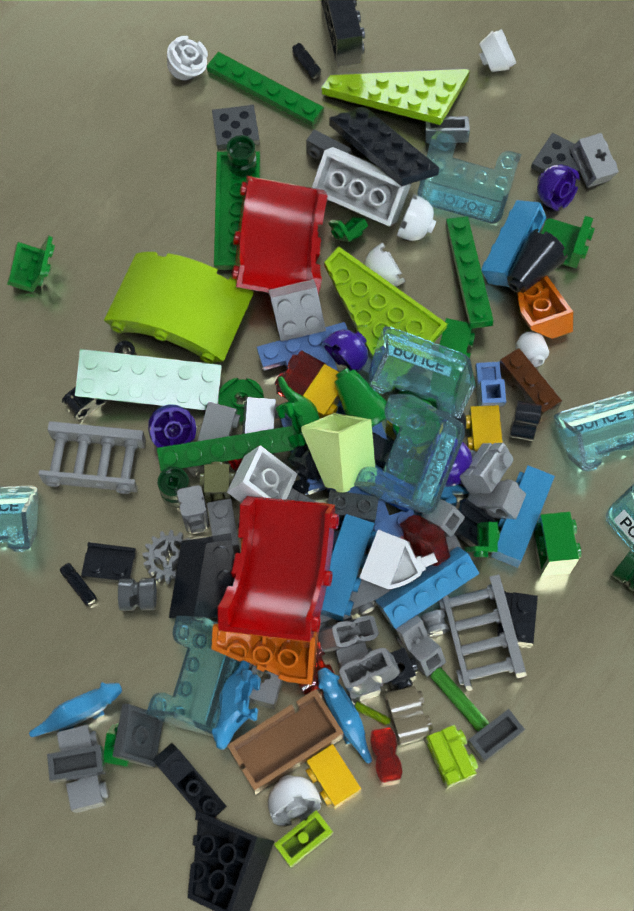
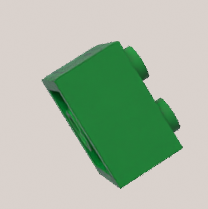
M571 512L541 514L533 530L541 576L569 574L579 558H581L580 543H576L575 534H577L576 521L571 518Z

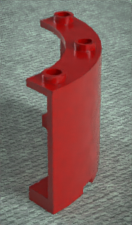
M247 176L246 182L241 183L240 195L243 196L239 230L235 231L233 244L237 245L236 263L232 270V279H235L236 287L269 293L270 289L314 279L319 295L322 277L320 264H316L320 256L321 238L318 237L319 232L317 231L318 225H323L328 197L326 191Z
M247 496L240 504L238 538H243L241 553H236L232 569V576L235 579L233 587L227 586L223 599L218 606V631L311 642L314 632H319L320 614L326 588L332 584L333 573L330 571L334 529H337L339 524V514H335V504Z

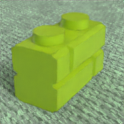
M452 725L426 737L425 742L446 789L475 777L477 774L475 769L478 768V764L474 755H468L464 745L467 744V740L461 729L457 731L455 725Z
M316 810L307 817V820H303L278 840L274 846L289 867L292 868L333 835V831Z

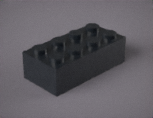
M321 0L336 66L360 64L362 54H365L363 40H365L364 27H360V11L355 9L357 7V0Z

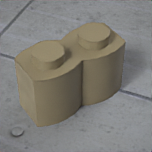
M414 685L385 694L386 706L391 717L398 745L402 746L426 739L430 735L429 731L433 730L429 715L425 716L422 710V706H425V701L421 690L417 691Z

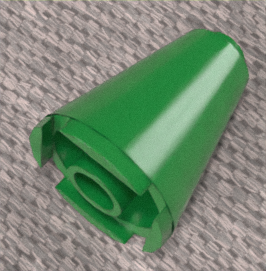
M346 368L335 375L337 380L334 384L345 415L371 419L373 428L388 417L386 414L388 411L391 415L396 412L355 369L349 371Z

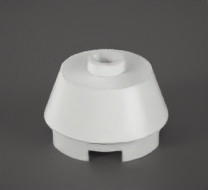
M502 29L495 32L492 30L479 43L482 49V53L479 54L484 66L488 64L491 72L510 70L509 68L516 64Z
M189 36L176 38L167 49L168 69L173 76L181 80H190L204 72L207 66L208 53L206 48L200 41L196 43L193 40L187 39Z

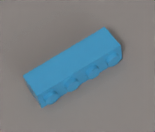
M516 200L513 208L509 211L508 218L500 229V234L492 245L487 260L482 265L481 271L488 284L509 287L507 277L528 234L534 229H541L546 219L540 202Z
M527 466L525 473L519 472L516 482L519 484V488L526 493V496L516 519H500L498 527L502 528L498 541V552H493L492 558L516 568L519 567L554 480V475L531 466Z
M348 514L345 515L331 557L330 571L333 573L332 584L326 588L320 615L343 622L345 615L350 616L354 602L350 601L353 592L358 593L362 581L358 575L368 557L366 554L368 545L372 546L377 533L373 531V522Z
M460 547L454 548L439 558L437 563L426 567L421 576L414 581L394 588L375 600L386 620L396 629L480 574L466 551Z

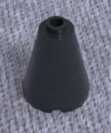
M534 229L528 234L507 277L508 285L513 291H527L566 261L568 256L567 254L564 256L563 253L565 247L552 234L546 231L544 234L538 233L540 229Z

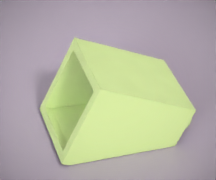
M333 413L301 427L302 434L325 487L336 489L337 492L350 491L351 487L364 484L366 480L376 476L371 419Z

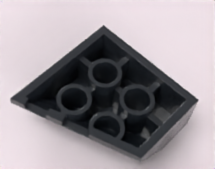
M231 533L181 541L169 618L193 621L218 617V606L223 599L227 586L233 587L235 581L232 576L235 556Z
M196 811L195 820L198 821L197 835H193L195 855L194 862L190 865L187 898L213 911H250L274 841L234 823Z

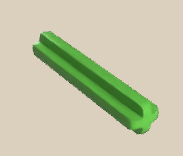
M441 667L432 672L431 679L478 732L489 724V721Z

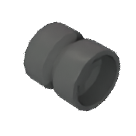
M134 578L119 579V610L134 611L136 607H139L141 610H156V579L141 578L139 582H136Z

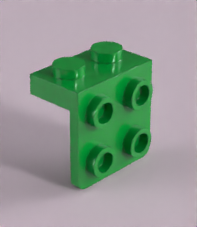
M585 216L581 227L551 218L546 219L541 234H544L546 231L565 247L563 250L564 256L566 254L568 256L563 265L577 269L580 258L585 259L589 246L585 245L586 240L591 241L595 228L591 227L594 218Z
M47 236L40 249L20 242L16 244L7 285L32 293L37 286L42 285L44 277L47 278L51 265L47 264L48 258L52 257L55 245L52 244V236Z

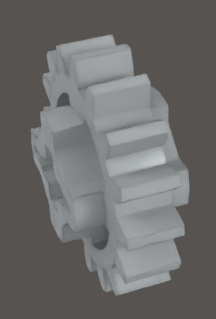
M170 530L168 536H165L163 531H161V538L157 539L152 536L153 544L145 545L149 552L143 553V558L147 560L144 562V566L146 569H149L148 573L151 577L156 575L157 582L165 578L166 583L170 584L171 579L176 577L177 570L175 569L178 565L180 550L176 548V544L181 546L184 536L182 532L174 536L173 530ZM171 550H172V553H173L174 556H171V559L169 560V565H168L166 558L169 557V554H171ZM154 562L161 564L164 570L159 569Z

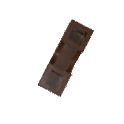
M520 348L500 359L501 377L510 389L517 386L522 391L526 402L542 405L539 424L558 412L562 400Z

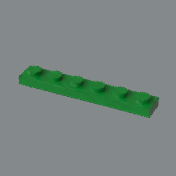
M217 52L207 65V71L311 127L314 126L324 113L323 106L220 52Z
M468 216L446 219V228L470 329L493 326L494 320Z
M293 426L160 447L157 448L160 471L162 472L169 467L187 468L211 464L212 462L242 459L260 445L271 454L295 450L296 447L292 448L288 437L295 435L296 431Z

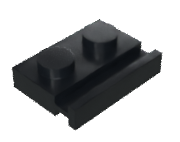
M460 499L458 510L465 518L454 535L471 547L478 546L477 523L497 521L468 499Z
M88 542L81 573L83 579L119 583V579L132 578L135 556L137 554L136 548Z
M504 591L518 644L532 646L534 644L538 596ZM499 623L497 626V636L504 632L502 623Z

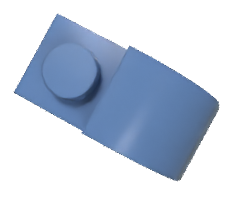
M500 362L476 363V396L478 406L499 405V407H503L506 404L505 381L501 379Z

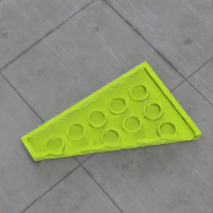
M455 69L330 75L322 86V94L441 125L468 80L470 70Z
M338 247L324 262V267L357 331L366 338L365 346L387 390L392 392L413 368L414 364L386 354L390 339L426 352L446 330L448 324L345 250Z

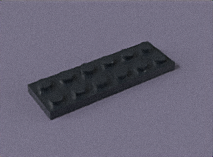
M360 107L354 111L329 117V126L401 187L439 174V166L366 107Z

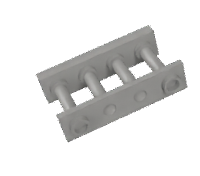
M49 421L48 432L51 438L55 440L50 471L39 470V476L43 483L51 487H58L60 484L116 490V492L121 494L137 492L135 479H130L135 450L145 448L146 438L143 431ZM68 441L79 443L73 473L59 472L64 445ZM91 443L102 445L97 476L83 474L88 445ZM114 445L126 448L121 478L106 477L111 448Z
M499 574L490 577L491 585H487L485 589L454 597H449L448 594L439 600L441 610L447 612L461 668L457 670L460 685L465 684L468 691L473 690L472 679L508 670L510 673L515 672L517 678L527 676ZM487 598L496 600L498 608L493 609L494 612L455 621L452 607ZM497 622V624L502 623L504 632L500 633V636L461 645L458 631ZM500 646L509 648L511 657H507L506 661L468 670L464 655Z

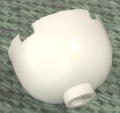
M415 194L413 195L410 206L406 210L399 227L398 237L409 241H418L427 232L432 233L436 220H433L434 210L427 200Z
M381 243L368 253L365 265L392 285L398 287L405 282V279H399L398 275L402 273L391 254L387 251L383 252L382 249L386 246Z
M292 775L280 778L268 796V808L273 823L284 826L292 825L290 820L299 816L300 822L307 820V817L314 811L320 810V803H322L319 793L311 781L303 777H293Z

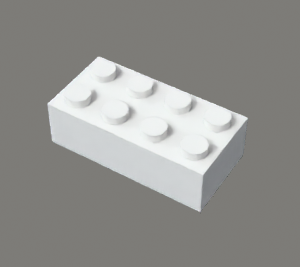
M332 147L323 153L312 188L325 190L328 195L327 199L387 226H391L398 221L411 184L401 187L378 166Z

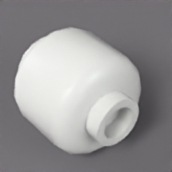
M526 332L519 337L515 348H520L534 367L542 365L549 356V349L543 336L535 332Z

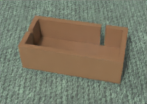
M316 689L296 701L298 712L295 713L294 707L291 704L228 744L227 747L255 794L266 789L280 778L306 763L307 760L344 738V732Z

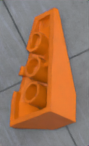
M548 276L544 277L527 291L517 292L521 316L531 330L551 339L573 332V310Z
M213 624L212 650L237 661L243 660L253 664L260 671L264 672L266 670L276 674L283 681L312 685L319 632H314L311 642L218 631V624Z

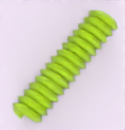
M359 701L354 705L357 712L359 711V713L371 717V719L373 718V720L382 723V725L386 726L391 721V717H386V715L379 713V711L377 712V710L375 711V709L368 707V705L361 704Z

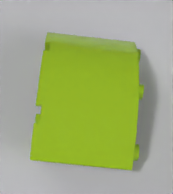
M140 252L135 254L105 316L104 322L109 324L110 328L117 333H140L154 336L160 341L172 342L200 356L202 361L213 364L224 361L254 292L250 289L236 287L235 279H232L231 276L228 280L216 274L218 269L202 262L170 253L163 257L158 256L156 252Z

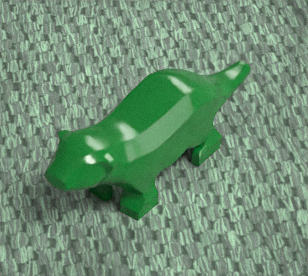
M280 376L278 377V382L288 402L278 405L276 411L280 419L285 417V413L292 419V425L296 431L295 435L288 437L292 448L305 445L306 441L301 427L320 419L317 408L309 399L293 391L287 385L284 377Z

